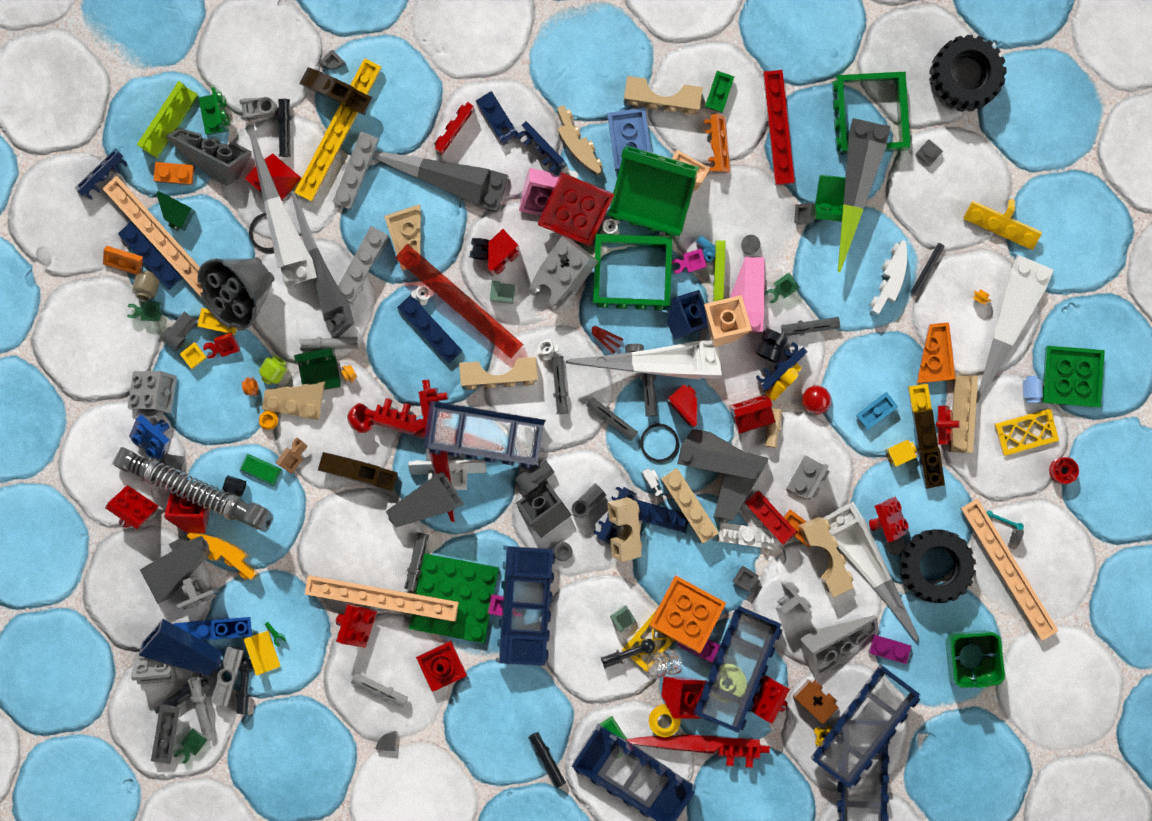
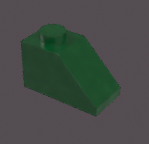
M157 191L156 195L164 220L169 223L168 227L176 231L179 228L185 231L195 210Z

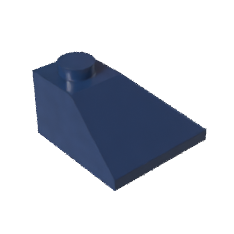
M700 290L673 298L667 323L674 340L708 328L704 307L705 302Z

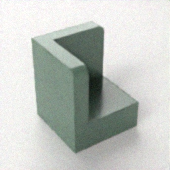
M492 280L490 301L513 304L515 285Z
M626 604L610 614L620 632L636 622Z

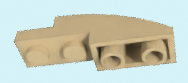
M564 105L558 107L557 112L563 124L562 127L558 128V134L562 142L584 168L596 176H600L603 166L600 159H596L593 152L596 150L593 142H588L587 137L579 140L581 134L577 126L573 127L571 122L573 116L570 109L566 110Z

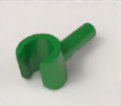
M269 622L264 624L272 633L276 646H280L276 640L278 637H281L285 642L286 637L284 634L275 631Z

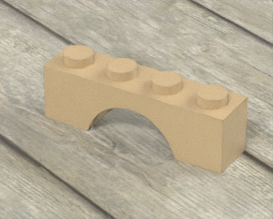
M627 76L623 102L631 107L644 105L647 109L651 110L664 108L666 112L675 113L677 110L683 111L685 115H695V113H699L703 87L684 84L675 95L663 97L651 91L645 78Z
M536 357L517 358L513 368L503 375L487 373L478 361L459 363L461 387H465L466 390H476L477 386L482 385L485 386V389L496 388V384H504V387H514L515 383L523 382V386L534 385V381H538Z
M678 468L660 478L701 543H705L719 534Z
M817 516L798 525L806 544L821 546L827 553L828 566L825 573L821 576V580L828 595L834 598L853 589V577L849 571H846L844 566L846 561L837 550V547H839L837 540L829 532L831 526L828 520Z

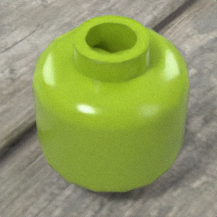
M275 355L267 357L259 369V374L262 377L261 380L268 385L280 383L287 372L286 362Z

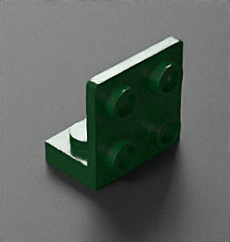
M328 348L294 355L295 363L299 367L302 385L325 382L324 390L341 387L335 349Z

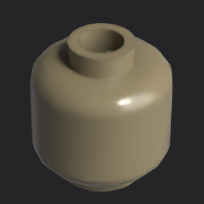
M144 271L135 276L132 292L136 298L150 301L151 298L156 297L160 281L155 277L154 273Z

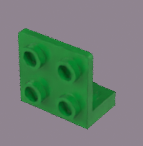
M211 87L212 95L198 97L204 130L207 136L228 132V126L231 125L229 114L225 112V107H227L226 97L216 87Z
M819 176L815 199V219L842 222L845 177Z

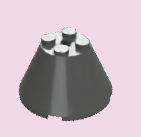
M258 257L210 259L200 266L197 281L198 283L201 282L203 291L200 294L208 310L220 323L228 328L231 326L235 327L238 331L245 330L254 323L272 288V282L275 280L274 275L267 270Z

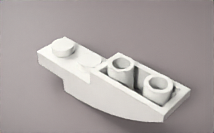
M904 240L900 241L899 244H894L890 251L893 255L890 260L886 259L881 267L884 270L881 276L887 278V281H882L879 286L880 294L878 297L874 296L869 305L872 307L869 312L875 316L880 313L886 300L891 303L894 302L900 292L907 265V246Z

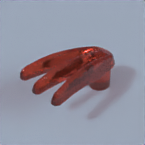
M592 327V334L612 353H615V350L603 339L620 348L619 344L606 335L623 341V338L600 327Z

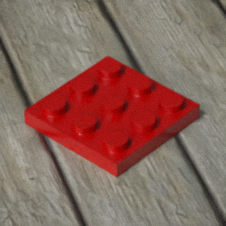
M561 172L538 221V226L591 246L613 200L614 194Z

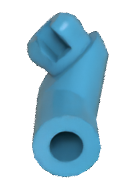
M700 235L695 243L703 248L705 261L713 262L715 260V246Z

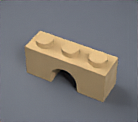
M628 497L608 502L609 521L618 526L623 525L622 533L618 537L611 539L612 557L620 562L642 557L641 526L637 502Z

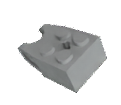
M562 236L540 266L529 287V293L536 296L549 287L551 289V298L548 309L556 311L574 292L578 291L598 261L573 240Z

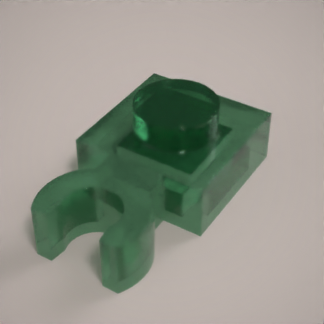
M789 272L773 283L775 289H768L764 295L772 293L774 299L770 301V304H773L780 295L785 299L800 289V287Z
M141 301V307L135 304H128L129 308L135 309V313L133 315L129 314L127 317L136 319L141 316V321L162 322V302Z
M192 728L180 743L184 748L178 750L174 757L177 758L182 753L185 755V760L182 763H187L190 760V753L197 755L209 739L195 728Z

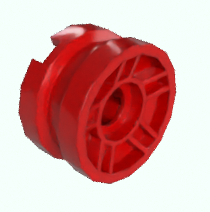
M1057 458L1049 466V475L1056 483L1069 484L1077 479L1079 466L1072 458ZM1064 467L1068 470V472L1062 474L1061 468Z

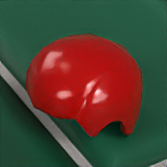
M813 385L803 393L802 404L808 412L821 415L830 409L832 397L826 388Z
M361 403L356 404L349 410L347 421L350 427L357 433H367L375 425L373 424L374 418L364 416L366 408H369Z

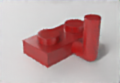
M938 406L936 427L938 428V444L950 445V441L953 440V431L950 428H960L959 420L952 421L953 412L950 410V406Z

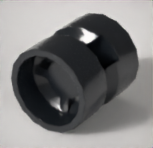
M766 328L762 336L763 342L758 344L754 353L766 360L777 363L781 355L780 349L785 347L788 338L781 333ZM769 343H775V346H771Z

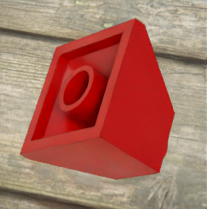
M272 153L264 160L281 201H283L298 184L301 177ZM255 166L245 179L262 193L257 167Z
M684 384L666 401L691 428H694L697 425V397L695 396L697 393L690 385L686 386Z
M170 492L164 518L186 533H206L209 521V507L204 509L203 505L198 506V503L193 504L192 500L187 501V497L182 499L181 495L176 496V492L174 494Z
M663 676L661 696L673 718L702 719L693 715L706 680Z

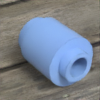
M1026 376V380H1023V398H1025V403H1041L1043 387L1042 379H1038V376Z

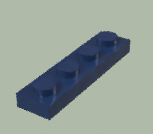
M132 221L117 233L137 255L143 257V262L169 290L183 279L180 273Z
M411 295L397 307L448 364L463 351Z

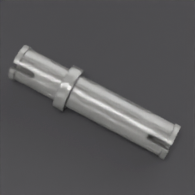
M358 337L300 339V351L328 348L358 349Z
M357 672L351 681V684L384 698L383 701H390L401 708H404L408 700V696L394 691L392 687L388 688Z
M196 677L188 680L192 695L191 701L194 702L202 735L212 734L214 729L205 700L207 698L206 693L203 692L200 677H197V680Z

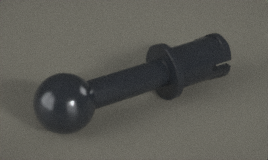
M644 639L639 646L623 652H619L617 649V652L600 657L604 669L619 663L623 664L622 660L642 652L645 654L653 653L655 643L651 639Z
M243 658L239 667L242 675L240 694H236V714L247 715L249 697H251V695H248L249 673L253 670V665L250 658Z

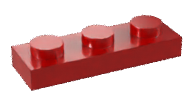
M468 101L465 106L462 104L456 112L458 116L454 121L450 120L445 128L447 130L443 136L440 135L434 143L436 146L435 151L441 156L475 110L474 106Z
M759 490L745 502L750 510L783 545L798 533Z

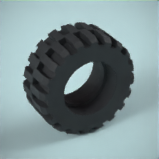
M966 35L964 38L958 36L953 41H948L934 57L929 74H931L929 79L930 85L934 86L932 89L934 95L938 94L940 96L938 100L941 103L944 101L948 103V108L953 109V107H956L957 111L961 112L965 109L968 112L974 111L976 108L981 109L990 103L1002 90L1001 87L1006 80L1004 75L1007 73V67H1003L1005 59L999 56L1000 49L998 47L994 49L991 46L993 42L990 40L985 42L983 41L984 37L979 35L976 38H973V35ZM962 57L971 58L980 64L984 72V82L979 88L974 90L964 89L954 81L951 74V66L956 59Z
M940 529L925 530L911 537L912 539L906 542L904 551L900 553L901 561L898 562V568L901 570L899 575L903 579L906 589H909L915 597L931 603H948V601H955L958 599V596L964 595L967 592V587H971L973 583L972 577L976 575V570H974L976 559L973 558V550L967 546L968 543L956 533ZM932 548H942L948 551L954 561L952 576L942 584L927 582L920 572L921 558L926 551Z

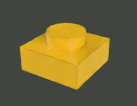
M196 342L180 353L191 369H194L207 359V356Z

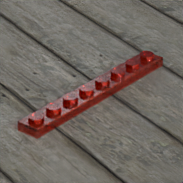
M406 244L395 257L396 260L508 357L512 358L524 345L409 244Z

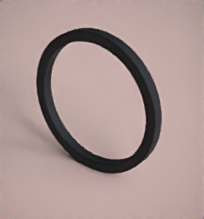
M262 213L255 217L251 222L249 227V236L252 243L257 248L264 251H273V247L264 248L259 246L255 242L252 235V229L255 222L261 217L267 216L266 213Z
M653 424L643 432L640 439L643 454L655 462H664L671 459L677 452L679 445L676 432L666 424ZM653 427H665L675 437V449L667 458H652L644 450V436Z

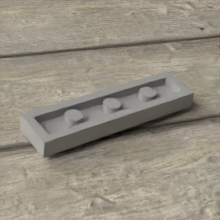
M362 131L360 132L332 201L333 203L350 210L352 209L379 143V138Z

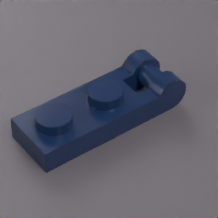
M492 91L476 100L477 105L503 146L510 139L517 138V130ZM508 128L509 132L503 135L501 131Z

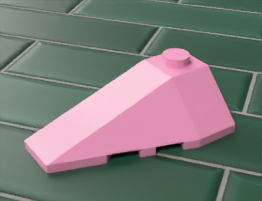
M529 168L523 186L519 211L542 215L559 177L546 171Z
M745 257L730 298L742 295L752 329L750 333L755 334L763 332L764 258Z

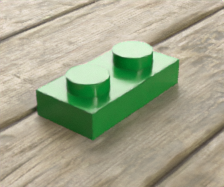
M716 71L704 108L723 113L735 76Z

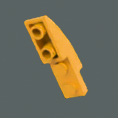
M189 533L187 535L190 540L203 536L211 551L207 558L211 561H219L224 557L223 561L230 567L235 566L239 570L238 574L245 580L248 578L252 580L259 574L245 562L249 554L236 545L212 535L202 533Z

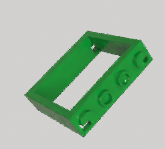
M906 71L836 76L835 81H832V92H835L836 100H833V111L837 112V119H834V129L838 130V138H835L836 149H839V154H847L843 86L845 82L895 80L899 142L887 143L885 152L907 151L910 148Z
M596 234L595 259L598 263L594 267L593 305L603 309L608 308V305L616 306V309H627V306H635L636 310H646L647 307H654V310L660 311L669 308L672 237ZM601 244L666 247L664 300L599 297Z

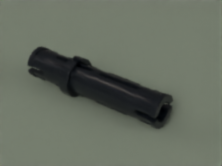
M283 98L278 99L279 157H291L290 121H292V116H290V99ZM283 111H285V126L283 125Z
M200 674L198 677H200L203 688L205 685H208V681L206 678L203 680L205 676ZM184 684L181 690L162 704L177 707L191 697L189 684ZM160 705L154 708L156 714L159 713Z
M539 731L528 736V739L536 751L535 755L541 760L555 788L563 786L566 781L549 752L550 748L545 745Z

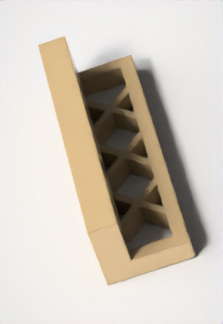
M955 375L952 421L959 420L960 428H951L953 440L950 441L949 452L973 453L978 376Z

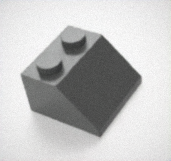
M547 480L516 502L519 509L541 538L572 515Z

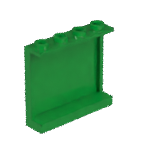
M626 145L621 154L622 161L613 192L614 197L606 215L611 216L612 219L617 221H629V224L633 226H645L650 231L657 232L659 230L665 232L670 237L680 236L683 232L700 167Z

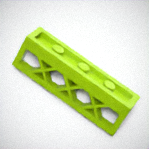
M178 81L137 145L158 159L169 143L167 135L178 129L199 95Z

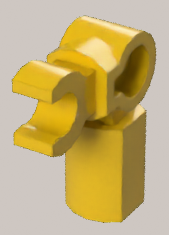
M796 363L792 368H789L768 389L766 395L775 401L799 376L798 372L802 367Z

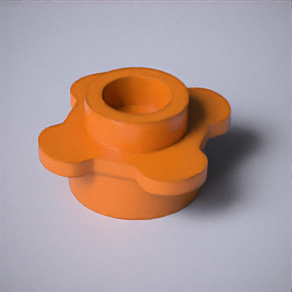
M246 377L242 382V389L245 395H258L259 386L253 377Z

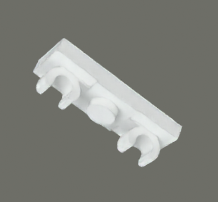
M720 522L719 542L775 549L777 538L769 529Z

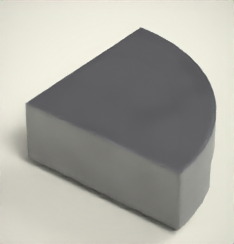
M333 49L319 61L327 69H339L346 65L344 60Z
M164 454L166 466L175 468L176 471L180 470L182 473L184 456Z
M1019 529L1012 530L1008 547L1016 549L1025 531Z
M397 731L384 734L377 742L376 750L395 751Z

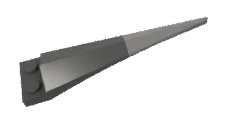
M375 151L372 157L478 207L495 212L499 210L509 178L507 174L487 168Z
M291 191L304 246L313 260L317 276L313 281L323 320L328 322L327 327L331 337L339 338L355 324L351 308L323 260L307 224L297 194L294 193L295 191Z

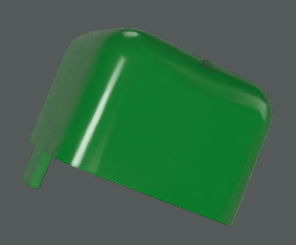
M982 630L953 633L947 637L945 644L948 674L953 684L961 688H984L999 685L1004 681L1005 669L1002 641L998 634ZM969 637L970 644L977 645L983 654L993 653V656H983L981 663L973 668L974 679L972 669L964 667L960 659H955V657L960 656L962 648L969 645Z

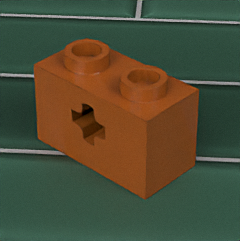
M807 679L794 693L793 697L824 724L839 708L835 704L837 700L830 693L825 695L821 691L823 687L816 680L811 682ZM814 696H816L817 698L820 697L819 700L821 702L819 704L814 703Z

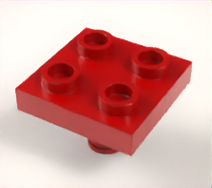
M127 485L107 503L105 509L120 518V525L125 521L122 527L127 528L131 525L138 529L157 511L159 505Z
M896 496L874 506L878 518L869 520L871 531L874 532L883 528L887 542L894 541L909 533L908 522L903 517L902 506Z
M347 604L345 614H339L336 618V625L340 626L336 642L366 648L377 611Z
M451 640L416 657L432 692L467 676L466 670Z
M765 675L760 678L759 683H761L758 694L753 696L752 701H754L751 712L773 724L778 712L786 710L781 706H788L785 699L790 689Z

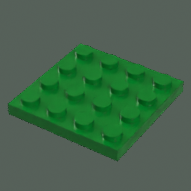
M424 553L420 569L422 573L419 574L416 594L459 602L456 621H449L411 614L409 629L485 643L490 618L488 609L491 594L495 592L499 567Z

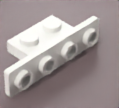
M454 459L448 461L451 484L455 490H467V473H486V461ZM416 460L408 462L410 475L428 474V480L435 476L431 461Z

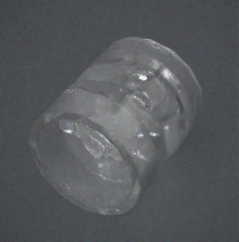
M670 649L662 653L649 654L647 656V667L651 677L657 679L665 677L667 674H679L682 671V661L678 651Z

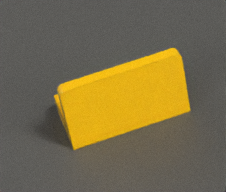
M269 631L244 639L256 676L281 666Z

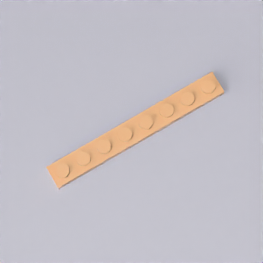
M118 176L113 178L102 189L201 297L200 293L203 292L201 282L198 283L197 281L200 266Z
M975 499L961 507L960 510L1040 641L1058 632L1057 627L979 500Z
M308 575L305 589L306 595L449 621H456L459 606L457 601Z

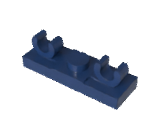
M527 121L521 125L525 131L518 133V139L520 140L522 137L527 136L528 138L524 142L526 147L532 143V139L536 142L535 148L542 155L546 153L549 156L543 160L544 166L548 163H553V166L549 169L551 173L557 170V165L562 170L567 166L565 160Z
M115 148L75 187L77 192L81 196L86 194L87 198L92 200L93 197L89 194L90 190L95 189L98 193L100 192L98 186L94 185L95 183L104 181L109 176L108 172L112 167L115 172L120 173V170L117 168L118 163H123L125 166L128 165L122 158L121 152Z
M792 342L791 346L794 348V352L790 353L788 350H784V354L790 357L786 362L780 361L774 367L776 371L771 376L769 370L764 368L763 371L766 373L765 379L760 378L758 375L756 376V380L763 383L760 388L764 393L789 368H792L807 354L808 351L804 347L798 351L797 344Z
M616 487L620 495L617 498L612 496L611 499L615 501L628 497L634 500L637 493L625 487L623 489ZM607 515L605 523L602 521L598 522V524L602 525V530L600 532L594 530V534L598 536V539L611 545V539L616 537L621 525L618 526L610 522L609 515Z
M635 499L639 506L638 517L640 521L686 533L688 520L683 512Z

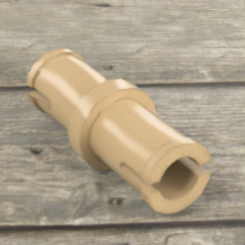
M772 408L776 422L766 425L765 447L777 448L778 434L782 428L780 427L783 410Z

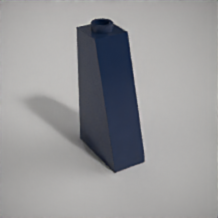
M162 619L144 639L139 652L141 657L210 676L214 670L217 671L222 664V651L165 619Z

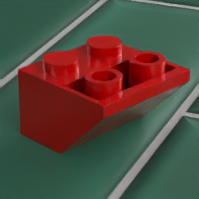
M504 229L500 230L489 241L488 270L492 276L495 273L499 275L506 268L505 264L509 260L513 262L520 255L519 245Z

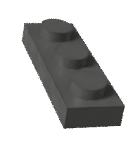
M160 705L151 761L171 763L180 707Z

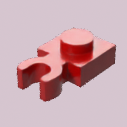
M232 332L214 338V343L208 342L203 345V350H212V352L207 354L208 359L214 358L217 353L224 357L240 351V347Z

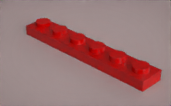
M783 70L764 71L763 79L775 186L794 184Z

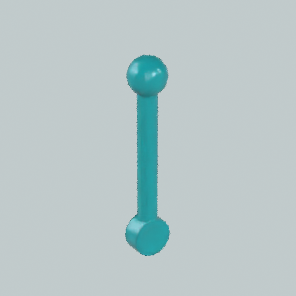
M991 510L986 512L989 518L993 517L1019 530L1024 528L1022 523H1015L995 515Z

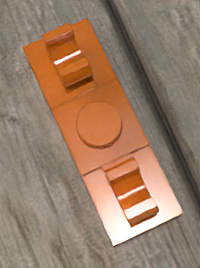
M713 114L710 115L711 119L704 121L705 124H711V129L706 130L705 133L712 135L711 148L715 156L708 158V161H715V166L709 168V171L724 174L730 173L725 116Z

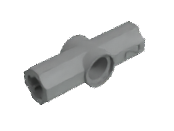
M227 646L222 667L217 676L218 680L211 703L228 707L235 681L238 678L244 650ZM225 671L232 674L231 681L224 679Z

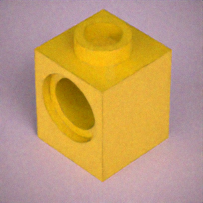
M904 440L885 449L892 467H897L917 457L915 454L917 449L914 443L909 440Z

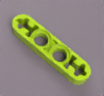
M715 240L713 302L724 299L725 240Z

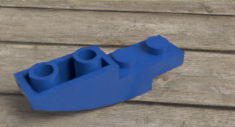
M251 617L173 623L175 626L201 640L252 636Z

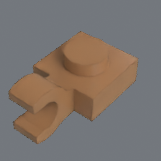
M296 438L292 443V449L290 450L287 447L275 463L292 474L303 460L300 455L306 450L308 445L299 438Z

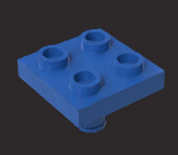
M140 415L136 418L129 437L134 444L144 449L149 457L159 461L163 457L170 441L163 434L170 428L169 424L166 422L163 425L165 420L161 419L154 426L143 415Z

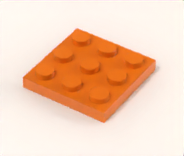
M675 575L648 627L700 654L726 602Z

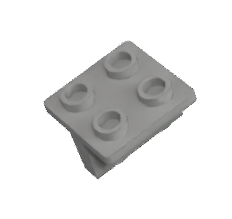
M198 576L183 580L184 585L182 589L184 594L189 596L190 599L177 604L176 607L177 609L182 607L184 610L199 605V600L205 602L216 598V593L220 592V590L216 588L204 593Z
M782 581V585L790 595H784L777 601L778 605L775 607L778 611L785 615L798 604L806 614L810 615L812 613L810 610L812 606L805 597L800 598L797 594L799 589L791 581Z
M136 652L131 679L136 680L137 684L176 681L175 666L141 657L139 652Z

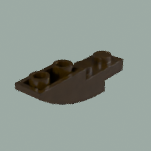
M309 67L299 83L331 101L334 100L364 116L374 100L371 96L355 89L353 86Z
M933 409L913 411V431L925 488L944 486L945 481L940 448L937 443Z
M325 452L322 453L317 470L389 491L394 490L398 472L384 469L377 465Z

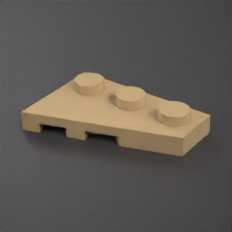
M421 204L385 215L384 217L402 271L421 265Z
M325 382L266 389L264 391L262 409L319 420Z

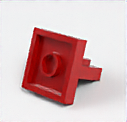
M761 395L729 405L739 434L776 422L770 397Z

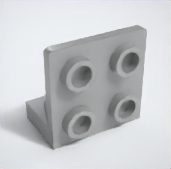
M134 371L128 409L155 410L171 414L177 376L162 371Z
M804 455L786 489L806 500L815 498L820 491L818 485L821 481H825L830 471L827 470L829 465L821 464Z

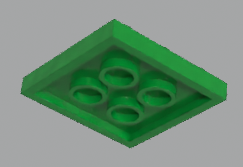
M1047 345L1045 347L1042 403L1100 408L1105 350Z

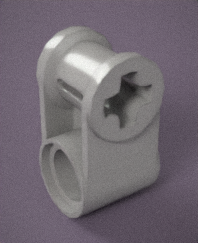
M269 97L239 100L242 105L243 115L241 120L243 121L273 117L278 112L277 104ZM267 103H271V109L264 111V106Z

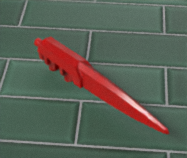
M429 379L422 380L423 391L418 392L425 431L430 402L449 399L447 392L438 393V388L431 389ZM439 411L434 442L445 444L444 432L441 430L445 428L443 420L452 419L451 413H441ZM441 451L440 454L429 453L434 474L437 475L444 472L451 483L447 451ZM454 510L447 512L451 522H455Z
M385 398L383 407L377 404L375 411L367 408L365 410L364 416L374 418L373 424L425 438L423 419L417 420L416 415H409L411 408L409 404H404L402 412H399L397 409H390L393 400ZM445 426L441 430L444 432L445 444L455 445L457 430ZM464 432L462 447L503 451L505 449L495 443Z
M671 735L669 737L647 736L626 739L631 744L652 748L706 754L717 752L718 757L726 756V766L734 767V757L746 758L745 768H753V760H759L760 753H770V746L760 745V739L711 735Z

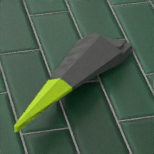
M855 118L852 119L847 144L838 273L842 270L885 152L891 126Z

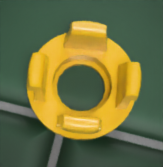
M660 704L655 707L649 714L648 720L650 729L661 737H669L675 734L681 722L680 719L672 717L666 704ZM662 714L669 715L672 719L670 727L661 728L658 725L659 716Z

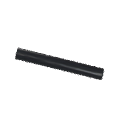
M938 243L910 291L913 295H918L945 247L943 244Z

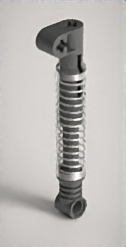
M120 447L112 462V465L141 477L142 481L150 485L154 483L155 487L160 485V489L165 488L166 492L171 490V494L176 492L177 497L180 495L182 499L187 497V501L192 500L193 504L203 505L204 509L209 507V511L214 510L215 514L220 512V516L224 515L226 519H236L262 532H267L272 524L273 514L265 507L251 502L249 505L234 494L230 495L229 492H224L223 489L214 488L213 485H208L207 482L203 483L202 480H197L196 477L192 478L191 475H186L184 472L181 473L180 470L176 471L175 468H170L168 465L165 466L160 461L148 460L138 456L133 451L124 447Z

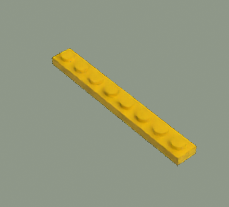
M364 58L350 85L368 95L382 67ZM340 104L294 192L295 194L313 202L358 112Z

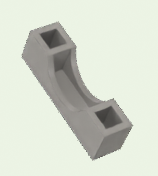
M370 226L338 285L345 299L353 305L363 288L364 281L372 265L381 255L390 239L387 234Z

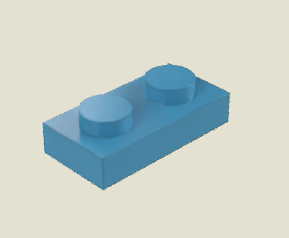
M885 392L857 413L856 417L866 430H869L898 408L891 396Z

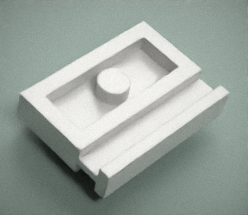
M647 468L642 471L641 474L650 489L653 488L655 490L654 496L663 493L662 490H658L656 487L659 477L655 470L650 471Z

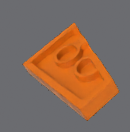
M949 322L929 324L916 384L955 380Z

